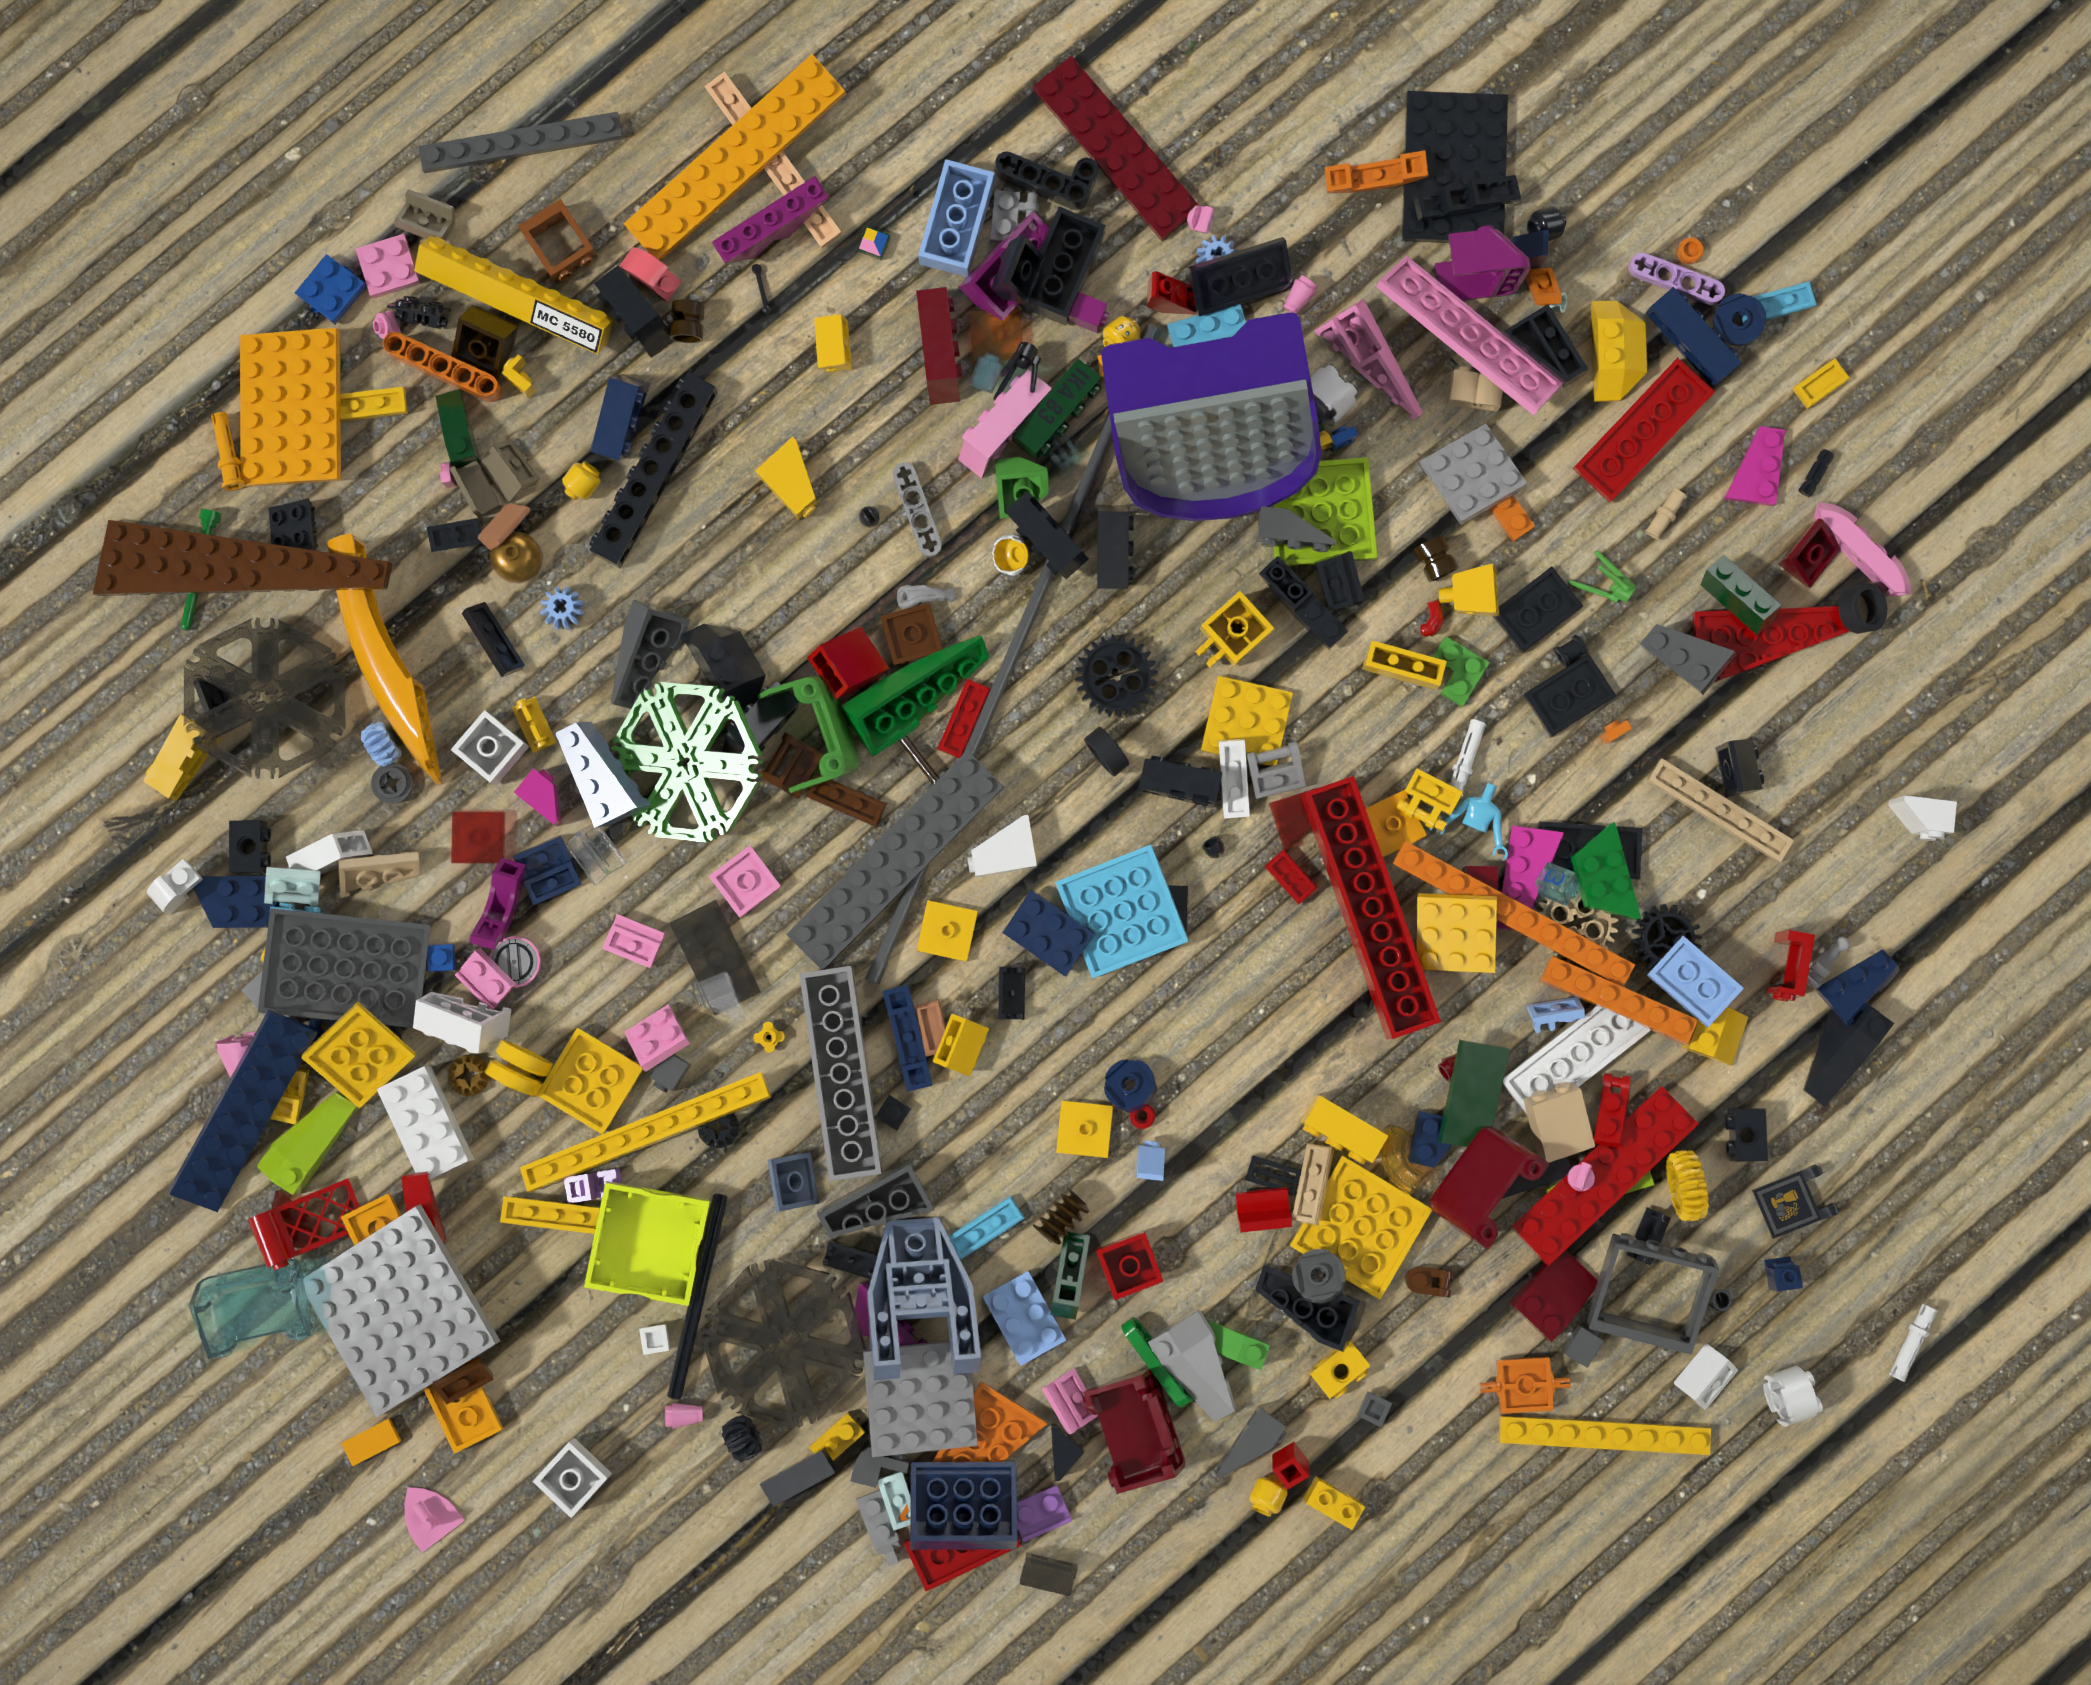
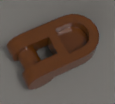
M1420 1266L1412 1267L1406 1272L1405 1284L1407 1288L1415 1293L1451 1298L1452 1290L1449 1289L1450 1279H1453L1454 1271ZM1432 1277L1440 1278L1439 1288L1431 1287Z

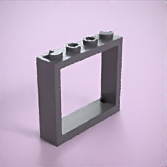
M1613 1233L1586 1317L1589 1329L1692 1355L1719 1272L1716 1260L1706 1253H1698L1697 1255L1689 1253L1682 1247L1673 1246L1669 1248L1662 1246L1661 1243L1654 1240H1647L1645 1242L1637 1240L1630 1234L1622 1233L1618 1235ZM1619 1249L1703 1270L1683 1332L1600 1311Z

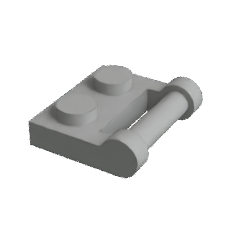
M1296 741L1288 743V746L1254 754V752L1246 753L1256 799L1306 786ZM1291 756V762L1258 770L1257 764Z

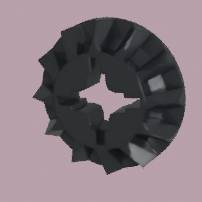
M734 1113L719 1118L720 1124L729 1126V1129L721 1130L718 1139L715 1130L707 1128V1126L715 1124L716 1120L697 1127L699 1138L706 1145L714 1148L730 1145L736 1139L739 1132V1122Z

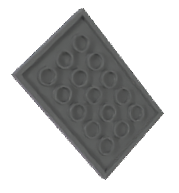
M270 908L258 1013H267L269 1009L281 1015L339 1020L350 1008L359 1002L384 1025L413 1028L416 1000L422 997L430 925Z

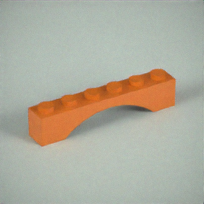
M1554 956L1549 958L1539 980L1540 983L1612 1011L1681 1045L1689 1043L1698 1019Z

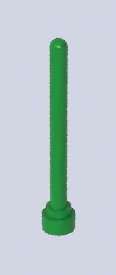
M201 509L199 515L200 525H203L201 534L212 535L213 528H216V524L220 523L222 513ZM187 594L181 621V628L185 631L191 628L198 594Z

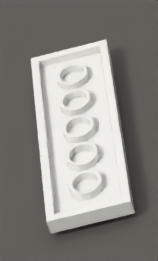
M1596 1005L1585 1013V1018L1575 1021L1503 1078L1502 1084L1527 1115L1524 1098L1530 1097L1535 1091L1553 1089L1562 1082H1570L1579 1087L1651 1030Z

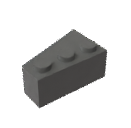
M1656 624L1640 643L1645 651L1702 695L1705 694L1736 657V652L1659 624Z

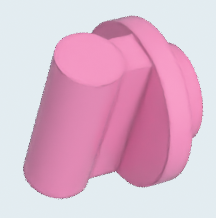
M1196 205L1188 214L1187 221L1190 229L1208 234L1215 209Z
M392 310L378 313L373 320V329L382 339L390 332L401 333Z
M1582 1162L1581 1165H1576L1569 1171L1568 1183L1573 1189L1586 1191L1592 1187L1595 1180L1594 1173L1591 1170L1592 1165Z

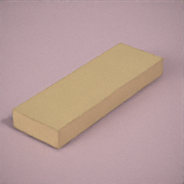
M1307 1143L1292 1214L1293 1221L1319 1226L1334 1153L1332 1147Z

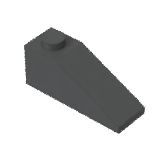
M1258 1406L1215 1469V1474L1221 1478L1271 1450L1275 1444L1279 1446L1287 1434L1284 1431L1286 1425Z

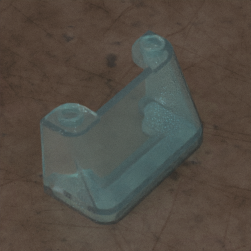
M289 1259L288 1266L276 1271L273 1270V1267L267 1268L265 1264L209 1276L197 1283L188 1306L208 1359L229 1356L235 1349L237 1342L285 1331L289 1339L296 1341L304 1340L312 1335L313 1324L302 1269L298 1259Z

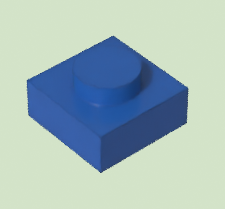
M1342 426L1332 432V451L1356 440L1358 433L1354 426L1348 429L1346 426Z
M454 944L428 945V972L456 970Z

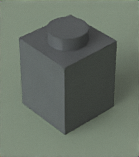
M673 1054L660 1062L651 1074L650 1078L655 1081L653 1085L667 1093L668 1089L676 1091L691 1064Z
M1587 1324L1584 1328L1576 1325L1560 1352L1588 1368L1604 1341L1597 1337L1600 1332L1589 1329Z

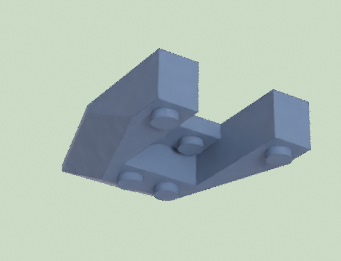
M939 1217L887 1222L867 1293L873 1380L900 1378L901 1359L897 1320L947 1317L953 1374L980 1372L981 1351L973 1285Z

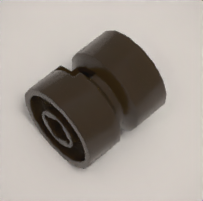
M688 299L674 300L672 302L671 318L675 321L670 325V339L682 343H698L703 341L704 327L700 322L704 320V303Z
M1443 535L1433 538L1413 550L1418 562L1426 564L1424 574L1429 583L1445 577L1459 568L1455 558L1452 555L1446 554L1449 546Z

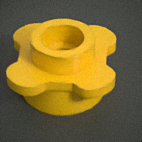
M765 1022L763 1029L759 1033H755L753 1039L755 1043H760L767 1053H772L775 1051V1046L784 1040L785 1035L782 1031L775 1029L772 1022ZM767 1035H771L770 1040L767 1039Z

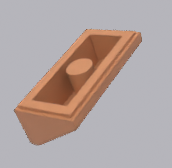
M515 504L505 505L478 535V539L489 550L498 547L529 514L531 509L527 506Z

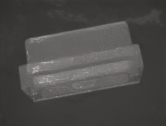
M593 823L579 830L566 844L569 852L595 886L600 884L609 874L622 868L627 863L601 827L595 828Z

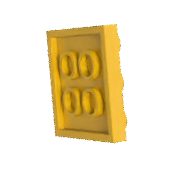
M1218 676L1201 751L1220 756L1219 740L1245 739L1246 753L1254 752V754L1281 748L1293 692ZM1278 759L1259 763V765L1275 766Z
M1418 893L1417 955L1422 969L1495 973L1497 896Z
M357 1002L302 1054L301 1058L360 1109L378 1092V1088L390 1081L415 1057L416 1052L361 1003Z
M577 1028L542 1084L543 1086L538 1096L600 1134H605L643 1072V1068L637 1062L584 1030Z

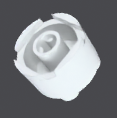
M1327 365L1325 368H1319L1310 378L1317 415L1320 416L1322 424L1328 421L1330 422L1329 426L1333 427L1355 405L1356 400L1354 396L1357 394V390L1352 384L1345 383L1333 366Z
M1793 1366L1764 1377L1765 1380H1768V1383L1763 1384L1768 1406L1772 1413L1777 1411L1781 1418L1776 1420L1782 1426L1786 1427L1813 1418L1817 1413L1822 1412V1403L1815 1395L1813 1389L1815 1381L1810 1371L1804 1372L1800 1367Z

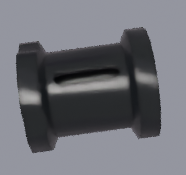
M1576 634L1572 636V640L1561 647L1556 646L1553 648L1557 659L1564 667L1569 666V662L1578 656H1584L1588 653L1584 642Z

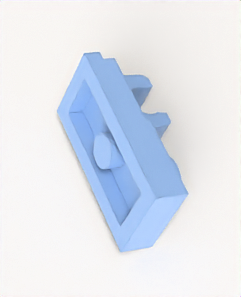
M1577 997L1527 1005V1010L1532 1018L1533 1028L1536 1033H1540V1026L1547 1023L1550 1031L1555 1030V1022H1573L1576 1019L1585 1018L1584 1007Z

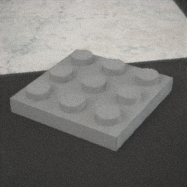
M1487 424L1480 426L1420 461L1421 467L1460 525L1527 487V482Z

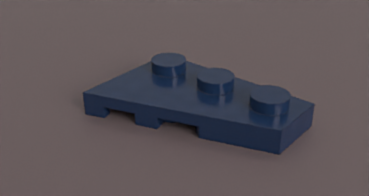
M1882 949L1822 984L1817 989V992L1844 1024L1849 1027L1860 1010L1864 1011L1869 1005L1868 1001L1876 993H1880L1897 975L1899 967Z

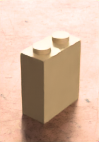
M1562 1082L1553 1089L1535 1091L1530 1097L1523 1099L1537 1155L1548 1163L1595 1147L1582 1091L1579 1087L1570 1082Z

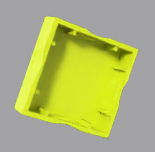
M605 1181L584 1288L618 1294H638L652 1300L689 1306L696 1272L697 1255L710 1203L709 1199Z

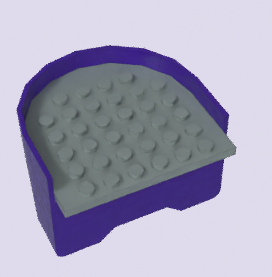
M1288 312L1249 319L1232 337L1169 348L1151 338L1111 344L1103 348L1101 358L1115 456L1123 488L1136 506L1160 517L1180 520L1230 519L1259 511L1261 506L1271 507L1298 493L1316 475L1322 454L1319 425L1301 321L1297 314Z

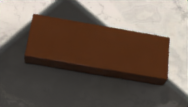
M816 773L813 779L822 777V775ZM833 780L809 787L806 797L876 828L887 806V803Z

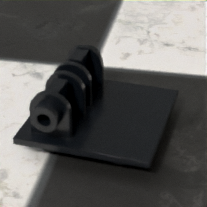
M404 296L403 299H396L395 302L387 305V308L396 309L395 316L400 318L402 322H415L416 325H419L422 316V326H427L428 324V327L437 329L447 327L448 318L444 317V314L451 312L450 308L444 307V303L428 301V304L419 302V298L413 296Z
M310 499L268 508L271 544L316 551L318 544L316 535L313 534L317 533V529L312 528V526H316L315 507L312 506Z

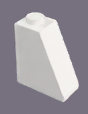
M1024 815L971 850L972 857H967L970 873L975 872V876L978 878L1037 868L1029 816Z
M359 830L330 834L286 856L289 869L321 871V875L339 868L338 860L364 858L373 854L365 831Z

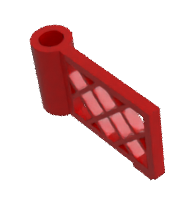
M348 1178L248 1219L267 1268L273 1267L274 1271L288 1266V1260L346 1235L351 1239L345 1225L340 1224L341 1216L344 1215L346 1210H355L348 1207L350 1200L355 1209L360 1206ZM342 1186H346L349 1194L345 1205L330 1200L334 1190ZM330 1192L328 1198L320 1196ZM318 1198L326 1201L320 1216L305 1210L309 1200ZM305 1202V1204H304V1206H303L302 1209L299 1208V1207H296V1205H299V1204ZM328 1203L343 1208L338 1222L323 1217ZM292 1208L301 1213L295 1226L283 1221L280 1212ZM303 1213L318 1218L312 1233L298 1228ZM321 1220L336 1225L332 1236L323 1238L315 1234ZM286 1227L293 1229L290 1236ZM338 1227L346 1229L336 1234ZM296 1230L311 1236L307 1246L295 1251L291 1240ZM313 1237L320 1239V1241L311 1244Z

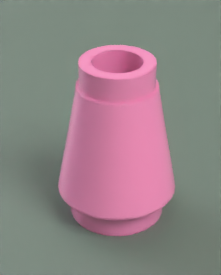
M1301 275L1298 280L1295 279L1283 307L1287 311L1296 314L1316 294L1315 290L1318 286Z
M671 1403V1405L665 1406V1427L675 1429L703 1421L702 1406Z

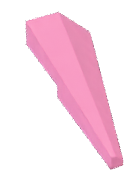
M1364 298L1314 330L1318 336H1323L1332 344L1331 348L1336 352L1340 351L1351 361L1350 365L1378 390L1383 389L1392 397L1391 401L1395 405H1401L1411 414L1410 418L1412 420L1423 413Z

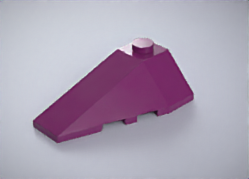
M1032 211L958 287L976 306L998 319L1004 320L1018 303L1001 299L991 289L993 278L997 274L1002 262V255L1007 249L1009 242L1020 235L1026 236L1040 251L1049 227Z

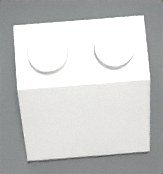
M1906 795L1889 800L1888 806L1909 832L1920 835L1921 840L1936 841V838L1943 839L1945 835L1954 833L1957 802Z

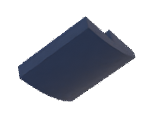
M562 835L513 855L515 862L526 865L523 883L534 905L582 885Z

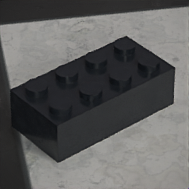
M1059 206L1040 249L1041 254L1046 259L1028 305L1020 303V307L1067 326L1069 314L1078 293L1082 291L1104 239L1106 225Z

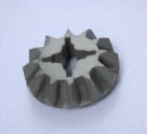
M398 763L380 766L372 776V791L382 802L389 804L402 802L410 795L414 785L411 777L412 774L406 767ZM389 776L395 780L402 779L396 784L397 792L390 787L384 788L390 783Z

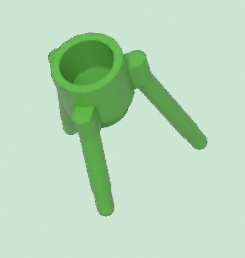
M1595 551L1594 554L1612 571L1610 572L1602 565L1598 566V569L1613 581L1609 587L1612 593L1573 580L1568 581V584L1608 598L1614 603H1617L1619 599L1625 603L1636 589V585L1630 582L1631 580L1624 576L1599 551Z

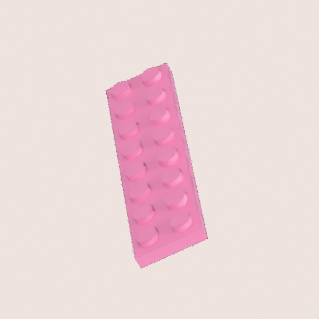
M1407 255L1381 278L1376 285L1386 296L1533 416L1562 386L1563 382Z

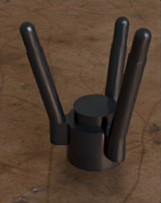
M1021 342L1018 345L1016 352L1000 374L1001 377L1005 376L994 395V400L1004 391L1017 367L1028 369L1032 366L1030 392H1035L1038 366L1041 358L1037 356L1038 349L1033 344Z

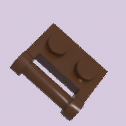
M785 732L781 738L783 741L765 770L762 769L760 772L762 774L760 778L799 799L804 789L790 793L788 788L810 781L824 754ZM791 746L797 748L795 754L780 779L774 776L775 772Z

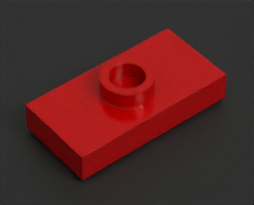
M1284 849L1264 866L1297 905L1302 903L1318 888Z

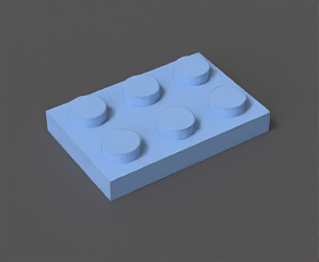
M1684 936L1647 975L1707 1028L1744 989Z
M1029 1271L983 1295L988 1308L1020 1366L1066 1341L1054 1316L1050 1315V1309Z

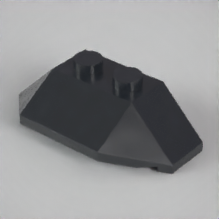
M704 623L681 635L709 685L719 686L717 689L723 688L725 690L722 694L723 702L727 696L735 697L734 701L739 702L743 711L750 703L754 705L758 701L757 695L761 692L766 674L741 631Z

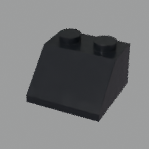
M1020 235L1009 242L1007 249L1002 255L999 270L993 278L991 289L1001 299L1028 305L1046 258L1026 236Z
M1752 739L1732 740L1715 747L1726 797L1753 793L1763 789L1764 775L1761 769L1758 770L1757 765L1759 752L1756 744L1753 745Z

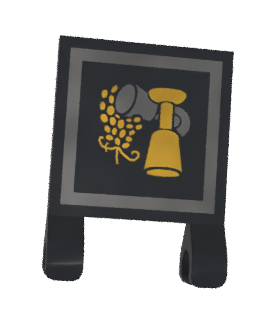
M1811 1165L1801 1171L1752 1190L1772 1239L1839 1214L1837 1205L1833 1203L1817 1209L1806 1180L1823 1174L1819 1165Z

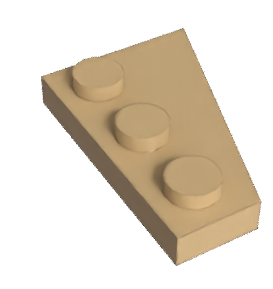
M401 852L392 855H374L372 857L338 860L341 898L350 896L349 891L362 888L363 892L373 889V884L382 881L390 884L419 875L418 852Z

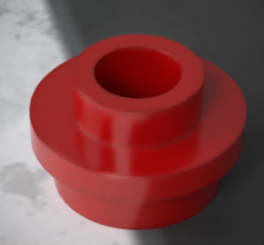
M1147 1104L1145 1107L1130 1113L1129 1118L1136 1128L1146 1129L1154 1123L1155 1111ZM1145 1111L1147 1119L1140 1121L1137 1118L1138 1112Z

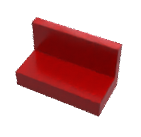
M1287 1187L1235 1193L1240 1233L1292 1227Z

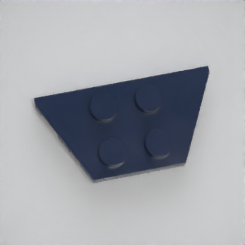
M201 876L203 879L193 887L213 928H267L270 907H278L280 903L264 904L266 876Z

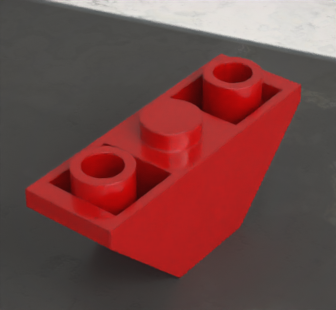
M1158 271L1152 272L1147 287L1148 308L1161 313L1197 315L1191 285Z

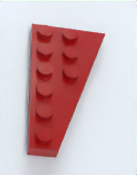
M1838 606L1780 608L1775 620L1758 635L1729 610L1697 611L1692 613L1693 637L1736 652V657L1715 682L1849 632L1840 619Z

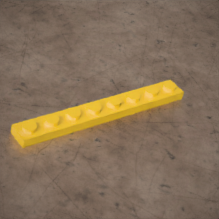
M1500 1415L1498 1442L1710 1455L1711 1428Z

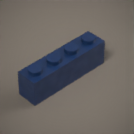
M1674 287L1646 311L1645 314L1712 388L1742 363L1739 360L1738 353L1733 348L1725 345L1720 333L1714 328L1711 329L1705 322L1703 314L1697 309L1694 310L1689 305L1686 295L1679 290L1677 291Z

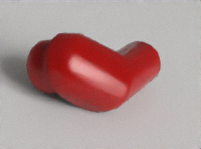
M1439 600L1427 603L1430 618L1426 624H1421L1420 633L1424 637L1435 636L1444 624Z

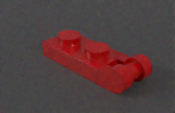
M1604 1073L1594 1135L1595 1144L1621 1147L1632 1082L1631 1076L1613 1077V1074ZM1612 1087L1621 1088L1620 1094L1611 1093Z

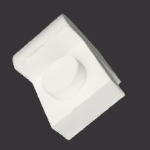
M182 859L164 876L156 878L149 886L147 894L164 914L170 915L190 898L186 893L203 878L187 860Z

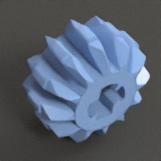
M1213 235L1211 236V243L1203 240V248H1197L1196 254L1200 257L1196 259V264L1211 260L1216 254L1227 255L1238 250L1232 249L1234 247L1233 241L1225 243V236H1222L1220 241H1217L1216 236Z
M558 586L555 587V595L547 591L546 596L550 598L549 601L541 600L540 602L541 605L547 607L540 611L542 616H547L545 622L548 625L554 622V628L557 630L561 628L562 623L566 630L570 629V621L578 625L579 621L575 616L584 615V612L578 609L584 606L582 600H577L580 596L579 593L576 591L571 593V589L567 586L563 592ZM561 603L567 609L564 613L558 608Z
M378 721L361 731L363 746L377 765H390L401 757L399 741L385 723Z

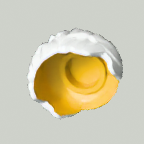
M1015 533L1002 536L994 543L992 554L996 569L1001 573L1012 576L1020 574L1030 560V549L1023 538Z

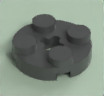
M1324 1249L1310 1250L1300 1257L1301 1259L1293 1268L1292 1278L1295 1288L1305 1300L1314 1303H1325L1343 1293L1346 1283V1271L1338 1257ZM1317 1270H1321L1323 1274H1326L1322 1282L1312 1279V1276L1317 1274Z

